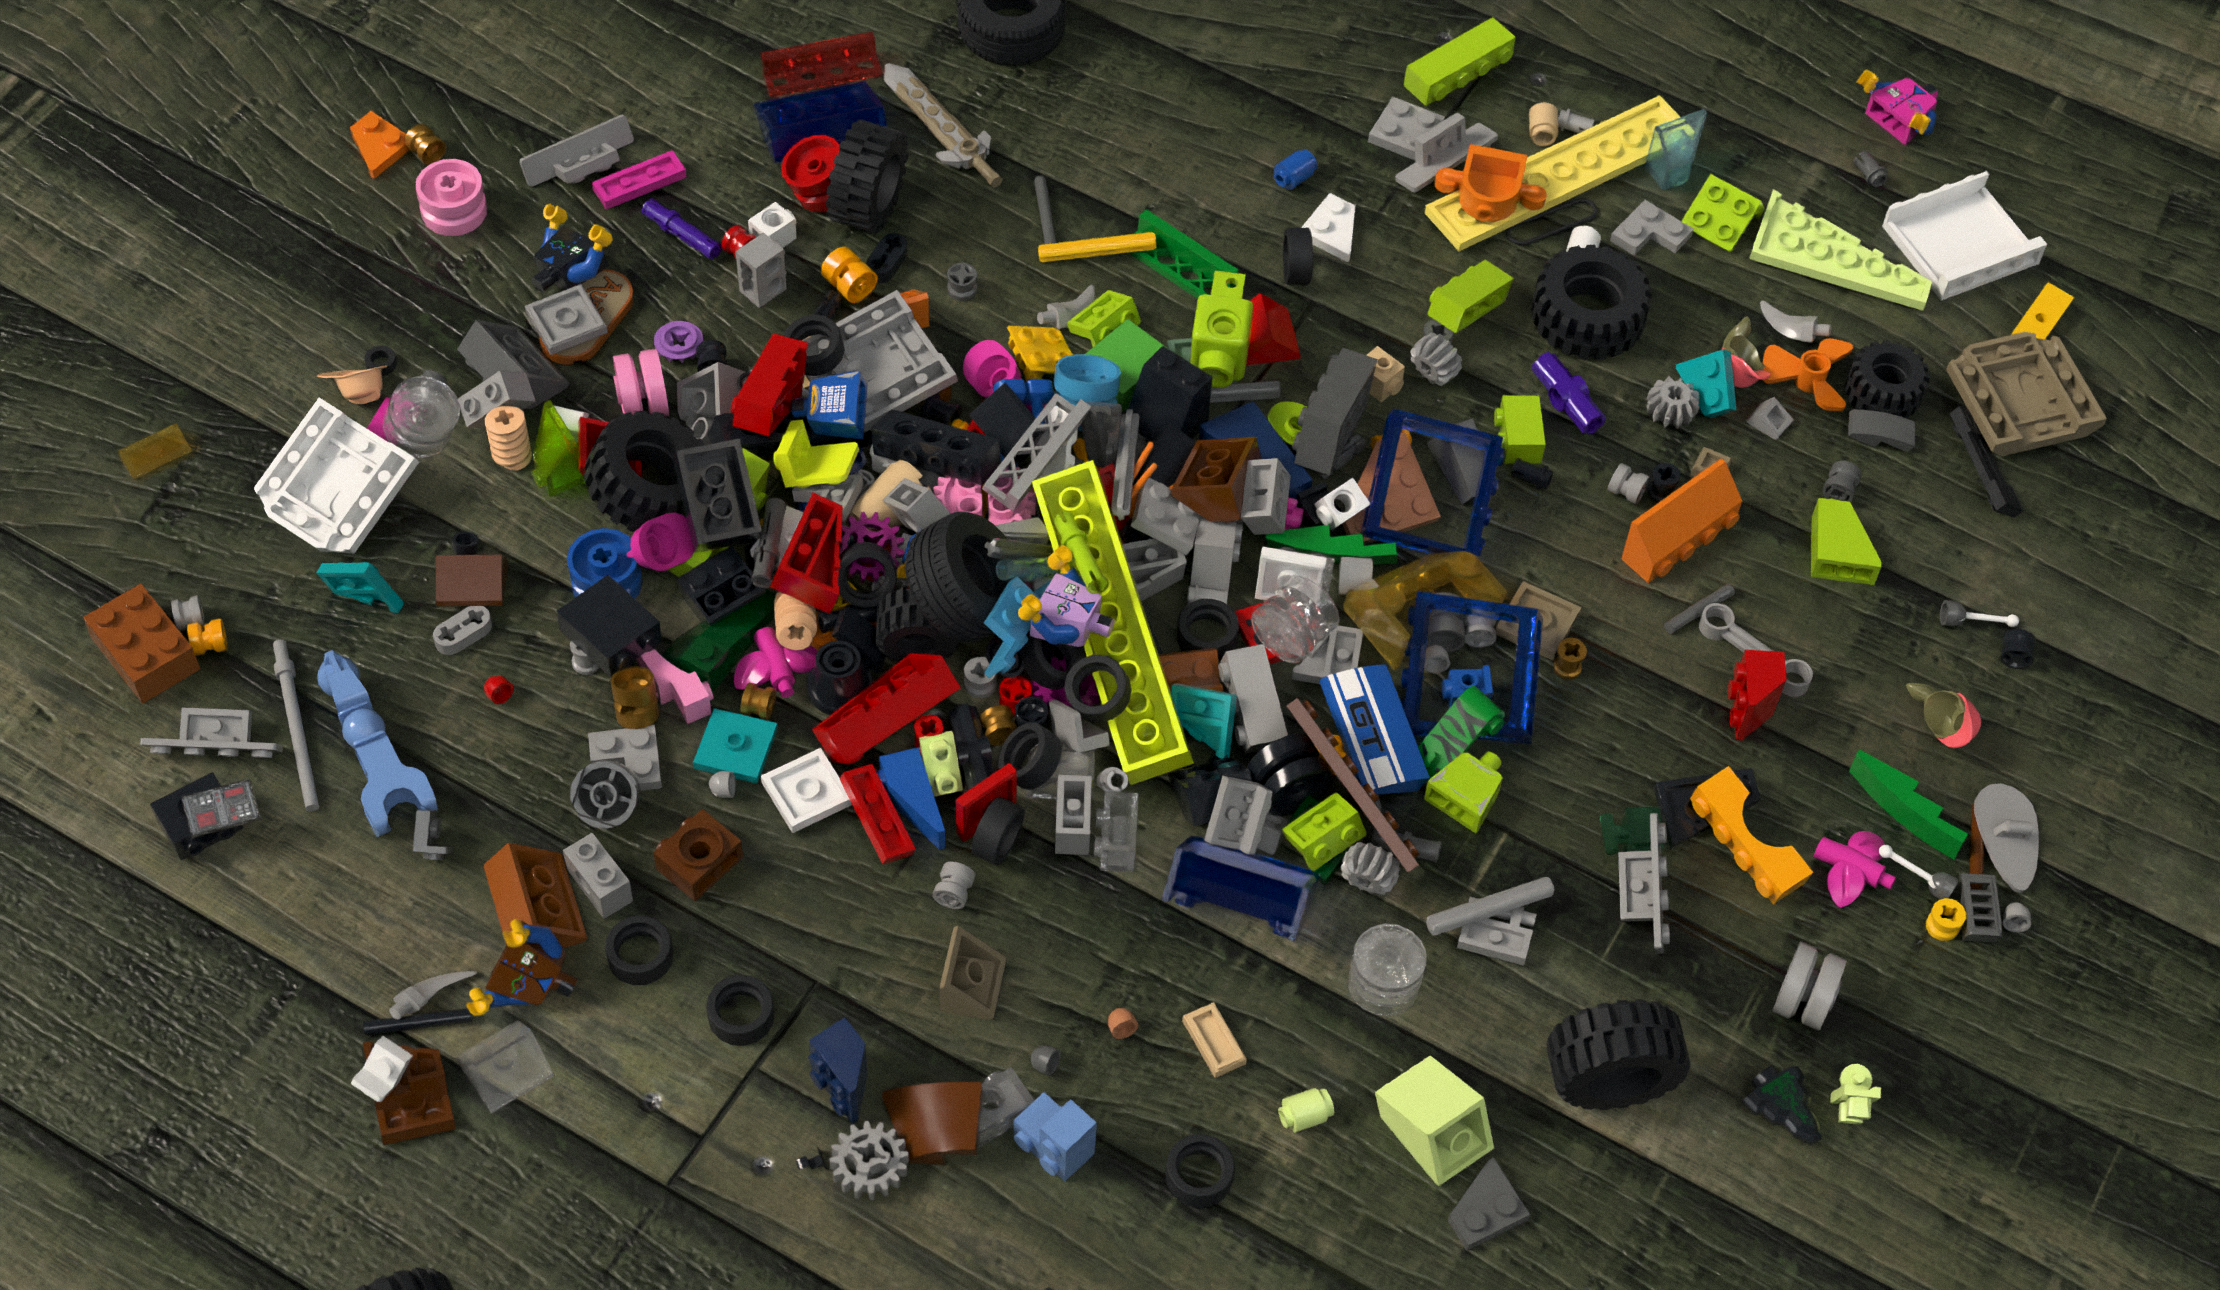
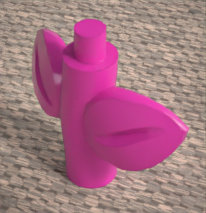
M761 628L753 636L759 651L745 655L736 667L734 675L736 690H745L749 682L760 686L771 680L773 688L776 691H780L782 697L788 698L794 694L792 686L795 679L792 671L796 673L810 672L814 667L818 651L811 645L803 650L787 649L779 643L773 628Z
M1859 831L1850 837L1848 845L1838 843L1826 837H1823L1819 842L1813 857L1833 865L1827 874L1826 882L1832 900L1840 909L1848 906L1860 896L1864 890L1865 883L1875 888L1878 884L1888 889L1892 888L1896 877L1886 873V866L1877 862L1883 858L1879 854V848L1885 845L1883 839L1878 835L1867 831Z

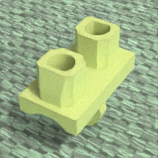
M948 731L935 736L920 737L922 759L934 797L963 791L953 732Z
M1851 1064L1844 1068L1840 1075L1841 1087L1831 1093L1830 1104H1839L1838 1123L1862 1124L1863 1120L1871 1118V1104L1880 1099L1881 1087H1873L1869 1090L1872 1084V1076L1863 1065Z

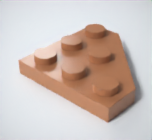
M1406 433L1376 442L1357 483L1370 502V505L1343 522L1342 525L1347 535L1362 534L1363 544L1365 545L1437 522L1440 519V513Z

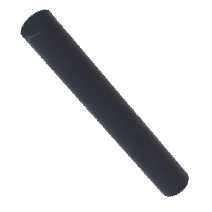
M467 1008L402 1016L400 1019L368 1020L363 1022L364 1034L371 1035L473 1022V1016Z

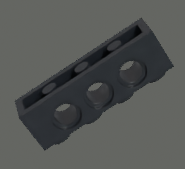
M892 409L871 427L874 455L895 461L903 460L912 466L982 485L1001 464L999 439Z
M792 410L769 436L733 427L734 414L732 413L716 415L708 434L711 444L740 438L742 448L765 461H774V453L777 451L782 441V435L785 434L790 421L803 420L811 446L840 444L844 437L814 433L807 421V417L794 418Z

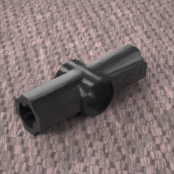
M967 703L957 705L948 714L954 734L959 769L963 771L968 791L994 772L990 742L988 737L983 734L977 708Z

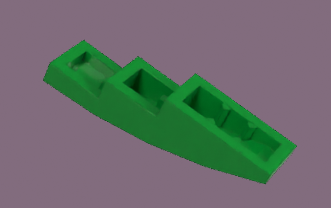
M1329 525L1284 530V533L1266 534L1267 545L1270 548L1327 558L1326 562L1340 563L1342 557L1373 559V565L1398 563L1396 542L1364 546L1362 534L1331 537Z
M1859 749L1849 772L1870 797L1897 822L1922 841L1955 860L1968 833L1939 818L1943 807L1915 792L1919 781Z

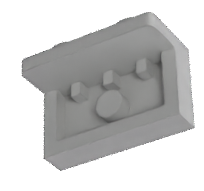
M1222 776L1204 841L1212 845L1239 849L1248 855H1255L1257 846L1262 839V828L1266 814L1271 808L1272 791L1257 782Z

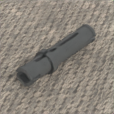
M771 498L766 502L761 528L762 533L759 545L754 550L753 558L756 562L751 582L760 588L770 587L773 581L774 567L780 558L778 545L787 505L778 498Z

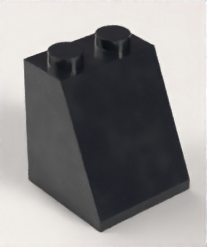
M1162 346L1144 363L1128 409L1133 410V413L1139 414L1138 433L1147 438L1146 442H1148L1154 432L1169 422L1193 439L1199 433L1200 425L1209 420L1212 376Z

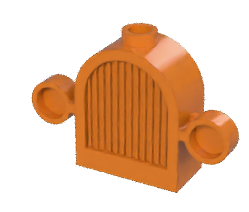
M1473 144L1469 145L1464 171L1442 168L1437 171L1435 177V187L1437 190L1443 193H1452L1456 189H1460L1459 202L1463 210L1473 218L1484 222L1506 219L1513 214L1518 201H1521L1523 206L1529 210H1539L1545 205L1547 196L1543 187L1522 183L1528 155Z

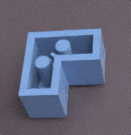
M1043 1092L1014 1119L1013 1136L1015 1142L1023 1151H1031L1040 1159L1039 1162L1047 1173L1052 1176L1056 1174L1065 1182L1095 1154L1097 1122L1071 1099L1061 1108Z

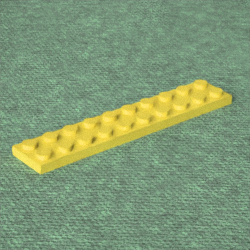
M1657 96L1528 157L1522 183L1539 185L1545 189L1547 196L1543 208L1529 210L1523 206L1521 201H1518L1515 211L1506 219L1484 222L1473 218L1463 210L1459 202V189L1427 204L1425 214L1458 251H1462L1692 141L1695 132L1661 96Z

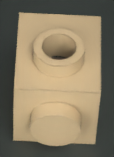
M1377 346L1367 354V356L1378 359L1370 394L1380 402H1383L1390 395H1396L1403 387L1405 366Z

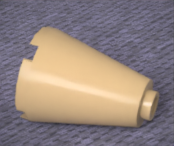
M898 460L895 463H891L855 502L844 522L845 526L850 527L848 519L851 516L856 521H859L861 512H865L867 519H872L874 512H878L879 521L889 517L890 522L888 526L890 528L904 525L882 500L904 478L922 485L919 481L923 477L921 473L906 461ZM867 528V530L879 532L877 529Z

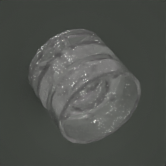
M1294 575L1275 591L1274 596L1266 599L1263 605L1253 611L1251 622L1258 639L1271 653L1286 662L1298 663L1307 656L1308 652L1316 647L1318 642L1324 640L1338 626L1339 615L1332 599L1319 585L1306 577Z
M1394 924L1377 925L1361 934L1354 946L1348 980V988L1354 1001L1362 1009L1374 1015L1392 1016L1403 1013L1410 1008L1420 993L1422 978L1426 968L1427 953L1422 941L1411 930Z

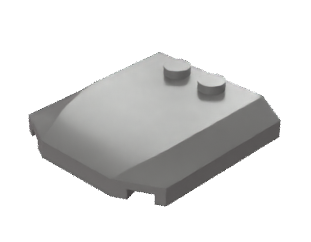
M898 290L837 322L836 325L840 329L845 348L842 360L836 368L826 374L818 376L806 375L809 382H811L813 379L860 371L868 385L864 432L870 430L891 409L903 412L958 382L956 373L942 353L939 354L916 322L912 310ZM813 335L803 340L809 343L807 356L820 354L831 344V338L825 335Z

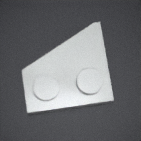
M1329 193L1301 228H1310L1314 246L1348 262L1351 254L1355 205Z

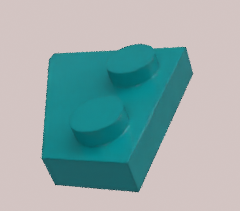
M1723 349L1676 364V370L1684 383H1693V390L1699 392L1698 405L1704 416L1713 418L1737 410L1731 351Z
M322 563L316 572L334 594L353 598L368 605H372L376 599L385 602L389 607V611L399 613L404 605L403 600L379 574L378 568L371 563Z
M1172 684L1171 695L1182 727H1185L1196 740L1205 742L1215 750L1217 757L1224 758V756L1228 755V758H1230L1237 695L1189 685Z

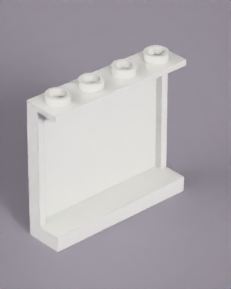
M1987 171L1975 176L1970 175L1964 180L1953 184H1945L1937 190L1921 193L1915 198L1904 202H1896L1887 210L1882 227L1919 274L1932 281L1931 289L1941 301L2039 264L2047 246L2041 236L2028 240L1985 188L1989 176Z

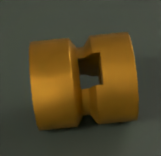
M631 666L621 671L618 670L613 674L610 681L613 699L615 700L614 707L617 722L622 727L628 729H640L648 727L657 721L659 709L655 695L656 688L653 673L645 667Z

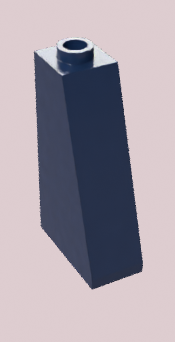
M1254 401L1200 425L1199 440L1256 437L1261 458H1278L1291 475L1289 498L1296 499L1297 493L1312 487V478L1303 466L1294 464V454Z

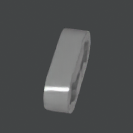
M469 606L439 624L433 632L437 651L441 654L453 655L486 636L492 628L488 609L484 606ZM473 619H476L477 621H481V620H482V623L477 624L476 622H471V620H473ZM448 635L450 638H453V637H454V640H452V641H449L448 639H444V640H443V637H445V636Z

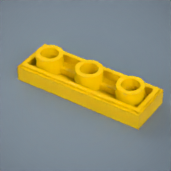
M2048 282L2011 335L2030 332L2035 333L2036 338L2046 339L2074 297Z

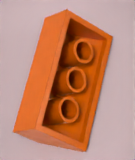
M1722 458L1632 521L1621 559L1647 583L1658 576L1660 578L1664 577L1675 563L1680 560L1686 561L1697 547L1702 544L1708 545L1714 540L1718 532L1724 528L1730 529L1738 521L1742 499L1726 462Z

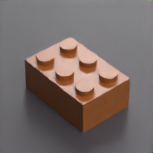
M142 584L135 586L83 616L94 643L142 704L200 670L192 646Z

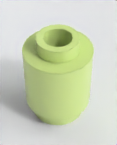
M1312 1088L1283 1098L1282 1107H1279L1278 1113L1285 1128L1289 1127L1296 1133L1327 1122L1328 1117L1334 1115V1106L1326 1089L1317 1090Z

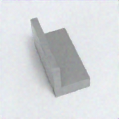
M1056 699L1049 701L1052 731L1060 739L1061 743L1078 753L1110 746L1108 732L1082 719L1078 711Z

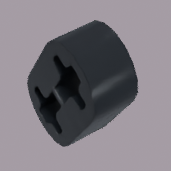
M897 233L887 234L868 257L866 264L877 274L878 284L886 283L892 279L908 254L906 238Z

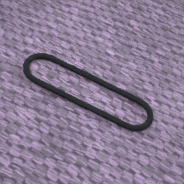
M1575 199L1541 212L1508 228L1506 236L1516 245H1527L1592 220L1596 217L1598 208L1589 199ZM1577 203H1587L1593 208L1592 215L1528 240L1519 241L1510 234L1511 230L1516 226Z

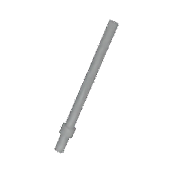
M276 640L273 642L276 663L274 664L275 676L281 684L305 809L308 812H313L319 809V803L293 679L296 676L294 662L289 659L286 641Z

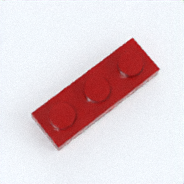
M873 764L842 773L840 781L882 864L884 865L913 855L916 848Z

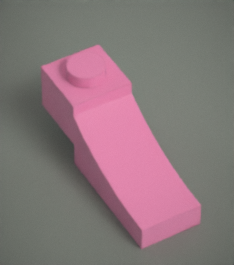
M655 649L645 652L636 659L639 666L645 667L653 673L656 696L661 705L674 700L687 724L711 714L710 700L714 699L709 684L706 681L701 682L696 672L688 674L664 659Z

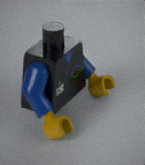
M551 204L545 206L543 216L550 220V225L545 229L541 248L534 255V260L540 272L531 278L533 285L540 292L546 291L553 284L564 290L583 284L609 266L602 249L609 246L613 238L610 232L595 224L590 229L588 238L565 226L558 229L559 225L563 224L567 219L566 211L559 206L555 207Z

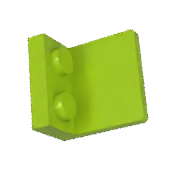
M1710 174L1681 222L1693 228V233L1728 252H1732L1752 218L1754 217L1759 220L1765 209L1762 201Z

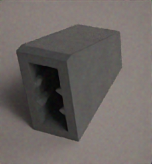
M1473 418L1445 427L1427 442L1429 450L1462 505L1473 501L1474 506L1492 500L1491 495L1500 488Z

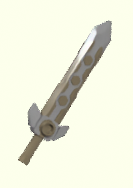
M889 63L885 64L884 82L926 124L931 133L947 149V151L937 152L936 157L942 163L956 168H960V166L964 169L975 167L993 188L999 186L1003 179L985 162L986 154L989 155L991 137L988 133L982 131L977 139L974 138L908 68Z

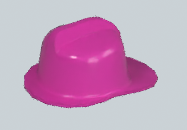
M985 340L977 343L965 356L963 374L967 381L983 397H989L993 393V386L1000 380L1021 379V373L1015 359L1001 344L994 340Z
M674 512L646 521L633 533L630 543L631 550L626 554L627 557L634 558L640 566L656 571H665L686 562L694 553L686 517Z

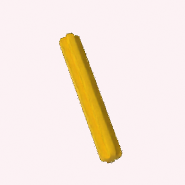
M1154 232L1042 244L1038 247L1040 262L1154 250L1156 248V236Z

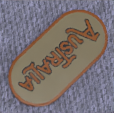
M604 269L596 274L594 278L582 284L606 324L607 333L550 355L539 336L540 345L547 358L559 364L570 365L574 364V361H587L599 351L633 305V288L626 276L614 270Z

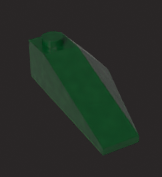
M765 589V594L712 626L703 622L699 623L676 638L662 657L688 674L696 672L700 681H706L713 693L753 644L754 634L759 629L765 628L774 618V599L776 594Z

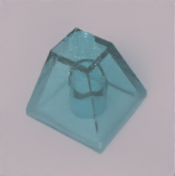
M1705 109L1654 128L1645 168L1662 190L1681 186L1688 181L1707 117Z

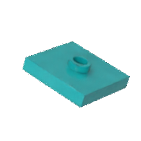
M714 708L693 761L694 769L714 774L721 771H733L735 779L758 784L778 731L777 723Z

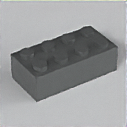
M1342 348L1337 358H1331L1326 374L1321 375L1317 391H1312L1307 408L1303 407L1300 413L1298 425L1302 426V430L1297 433L1292 450L1297 451L1294 464L1327 475L1331 474L1366 410L1378 359Z

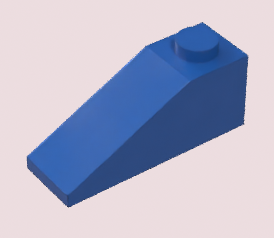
M919 748L880 756V770L876 772L894 807L939 850L946 848L945 829Z

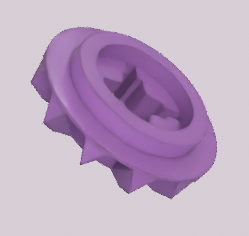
M686 321L667 323L656 332L654 337V346L658 351L659 357L665 356L669 363L674 359H679L681 363L688 357L694 359L697 346L703 342L701 330L696 325ZM673 339L678 342L684 341L685 346L674 345Z

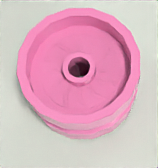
M443 159L431 163L420 172L416 179V193L420 203L422 219L429 229L445 236H460L472 232L484 221L487 215V202L483 192L482 177L476 167L469 162L458 159Z
M657 349L640 351L638 356L640 371L637 372L633 358L628 353L613 356L616 375L613 376L618 404H621L623 414L631 412L634 415L635 411H643L642 401L646 400L649 414L659 412L663 413L664 417L669 416L667 395Z

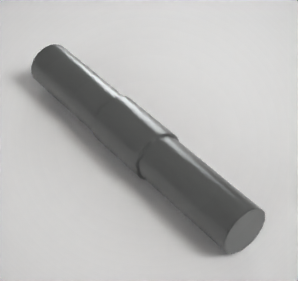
M1726 584L1709 596L1691 605L1688 609L1664 623L1666 631L1672 634L1702 616L1704 608L1709 604L1722 603L1735 594L1734 588L1730 584Z

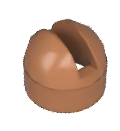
M1117 1008L1108 1017V1027L1116 1039L1127 1038L1138 1029L1136 1018L1128 1009Z

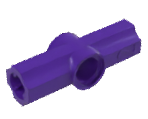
M1547 352L1540 355L1533 363L1531 370L1548 390L1552 406L1559 412L1565 411L1582 433L1590 435L1597 432L1605 424L1606 416L1589 397V390L1584 379L1579 375L1572 376L1555 354Z

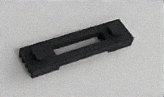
M1960 406L1950 413L1955 423L1952 426L1957 436L1963 440L1989 494L1987 499L1992 509L1998 513H2004L2015 518L2024 510L2013 487L2005 483L1985 439L1969 410H1965V408Z

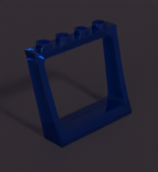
M1417 591L1416 606H1410L1408 612L1409 625L1413 626L1412 637H1407L1405 641V655L1410 657L1409 669H1403L1401 678L1402 687L1407 688L1406 700H1400L1413 735L1427 736L1438 723L1436 721H1420L1419 712L1429 617L1432 610L1439 609L1519 624L1510 720L1495 735L1491 736L1488 734L1483 737L1479 736L1477 739L1532 744L1543 617L1539 610Z

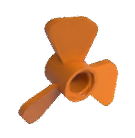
M1833 338L1824 339L1820 342L1818 350L1806 351L1801 356V359L1777 345H1770L1766 348L1762 361L1765 365L1763 370L1769 372L1770 377L1763 379V381L1767 384H1773L1794 379L1799 389L1808 393H1814L1817 405L1823 410L1844 411L1846 402L1829 385L1826 379L1831 364L1851 354L1853 345L1849 342Z

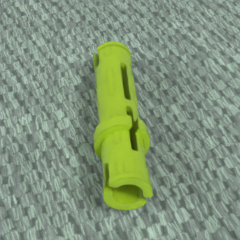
M1062 512L1067 521L1065 523L1060 514H1057L1053 522L1062 537L1061 544L1070 549L1072 559L1086 585L1087 591L1091 594L1098 593L1094 585L1095 582H1097L1100 590L1103 591L1107 586V580L1087 545L1088 538L1085 532L1078 528L1074 515L1071 512Z

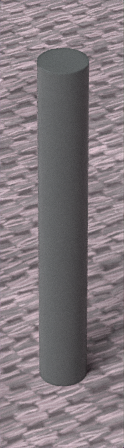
M1038 176L1034 179L1044 242L1045 244L1057 243L1046 178Z

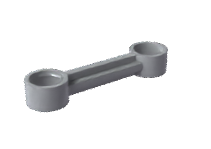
M1712 603L1704 608L1699 622V629L1708 639H1725L1743 653L1745 650L1773 651L1734 623V613L1728 606L1721 603ZM1719 617L1727 625L1717 627L1710 624L1706 618ZM1799 659L1785 660L1786 673L1799 674L1805 682L1793 683L1787 679L1782 693L1791 697L1805 694L1813 677L1811 667Z

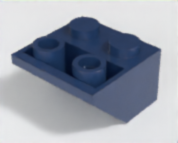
M844 1017L809 1040L810 1055L808 1060L812 1066L810 1077L819 1090L825 1088L831 1096L830 1103L839 1116L845 1115L854 1124L859 1120L867 1080L865 1042Z

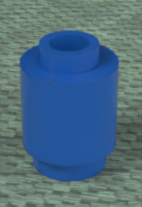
M1308 150L1296 151L1274 166V179L1276 183L1282 188L1292 190L1307 180L1317 169V161L1314 155Z

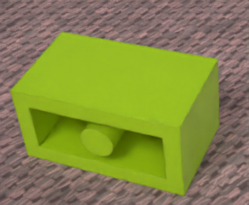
M1502 396L1500 408H1495L1494 423L1495 427H1500V433L1497 436L1498 451H1503L1504 464H1514L1517 458L1532 464H1541L1546 444L1540 397Z

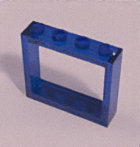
M1393 408L1387 415L1368 497L1370 505L1366 507L1360 534L1363 537L1386 543L1396 542L1398 546L1468 564L1473 562L1477 556H1481L1482 548L1485 546V538H1481L1483 527L1488 526L1492 515V508L1488 507L1490 496L1495 495L1499 483V478L1495 477L1497 466L1502 465L1505 456L1503 455L1504 448L1501 447L1503 437ZM1401 429L1485 450L1464 548L1379 527Z

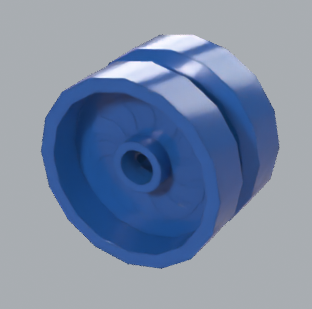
M602 528L591 530L574 541L569 548L567 563L575 597L606 575H609L636 599L640 594L643 580L640 565L634 558L627 557L626 553L631 550V538L619 530Z

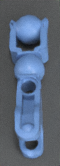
M333 650L326 652L324 662H322L317 674L318 685L327 695L333 697L342 726L343 738L354 748L368 780L362 791L361 802L366 818L375 835L379 837L391 831L388 813L398 803L409 802L415 804L419 810L430 809L437 810L438 812L435 795L424 772L414 767H407L401 764L386 735L384 720L373 710L369 695L360 682L359 668L350 658L343 657Z

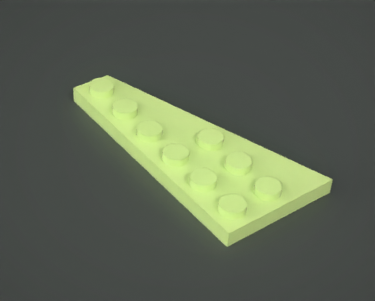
M1773 189L1749 259L1915 309L1924 310L1932 281L1903 264L1895 265L1884 259V253L1877 249L1871 251L1860 245V239L1824 218L1816 219L1804 212L1805 207L1796 202L1794 205L1781 199L1782 194Z

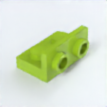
M1108 290L1069 320L1067 325L1070 333L1090 339L1094 347L1127 319L1135 325L1140 324L1141 319L1133 297Z
M1337 792L1282 828L1285 838L1304 856L1307 866L1312 871H1315L1366 836V830L1358 811Z

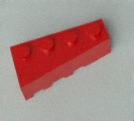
M910 653L818 724L812 731L832 762L847 765L853 764L863 757L864 752L884 741L888 736L961 689L942 655Z

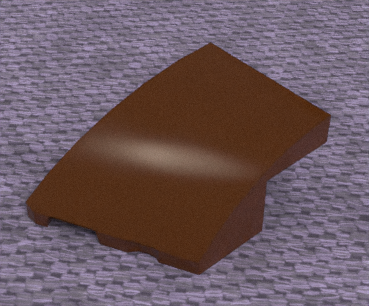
M373 1042L363 1043L366 1061L374 1047ZM398 1045L413 1056L398 1085L382 1102L374 1100L383 1145L456 1129L439 1049H414L409 1046Z
M982 1082L928 1083L905 1086L883 1092L882 1098L898 1138L905 1141L904 1151L908 1152L909 1163L944 1165L946 1154L977 1155L983 1097Z

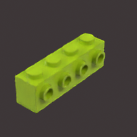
M1492 17L1407 65L1404 87L1425 106H1428L1436 100L1443 99L1457 88L1464 87L1476 77L1485 75L1497 65L1509 61L1513 55L1516 37Z

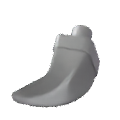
M1089 285L1073 301L1047 304L1048 311L1037 314L1039 324L1050 323L1057 329L1068 328L1067 322L1094 302V285Z
M1766 301L1760 302L1761 310L1767 321L1786 337L1802 342H1813L1816 336L1830 337L1831 325L1817 324V316H1790L1782 313Z
M462 971L448 973L416 983L402 990L393 998L396 1004L389 1009V1012L395 1019H400L406 1013L413 1014L421 1009L441 988L476 975L477 972Z

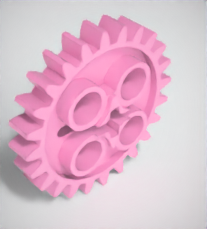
M945 475V478H938V486H934V495L950 513L969 512L983 517L981 485ZM1012 477L998 478L994 486L1007 495L1013 487ZM1034 487L1030 489L1014 511L987 493L988 520L994 525L1032 518V515L1036 513L1037 498Z

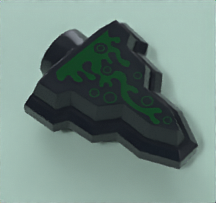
M1770 1066L1756 1075L1751 1082L1754 1090L1742 1100L1744 1106L1753 1115L1764 1116L1772 1125H1783L1793 1137L1809 1145H1813L1822 1138L1818 1118L1809 1108L1812 1097L1805 1088L1807 1079L1798 1066L1789 1067L1780 1073L1774 1066Z

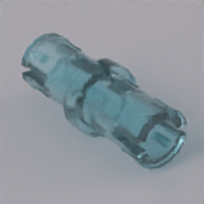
M1030 555L1021 556L1019 559H1002L996 565V574L1003 581L1011 580L1017 576L1024 582L1034 581L1035 578H1052L1058 571L1049 567L1048 557L1034 558Z

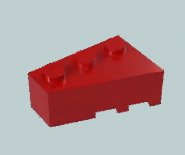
M772 334L739 394L733 398L731 404V413L734 414L733 427L769 436L792 410V400L802 398L809 343Z
M814 492L812 493L770 585L775 590L829 614L839 596L838 575L841 560L839 559V550L842 535V505Z

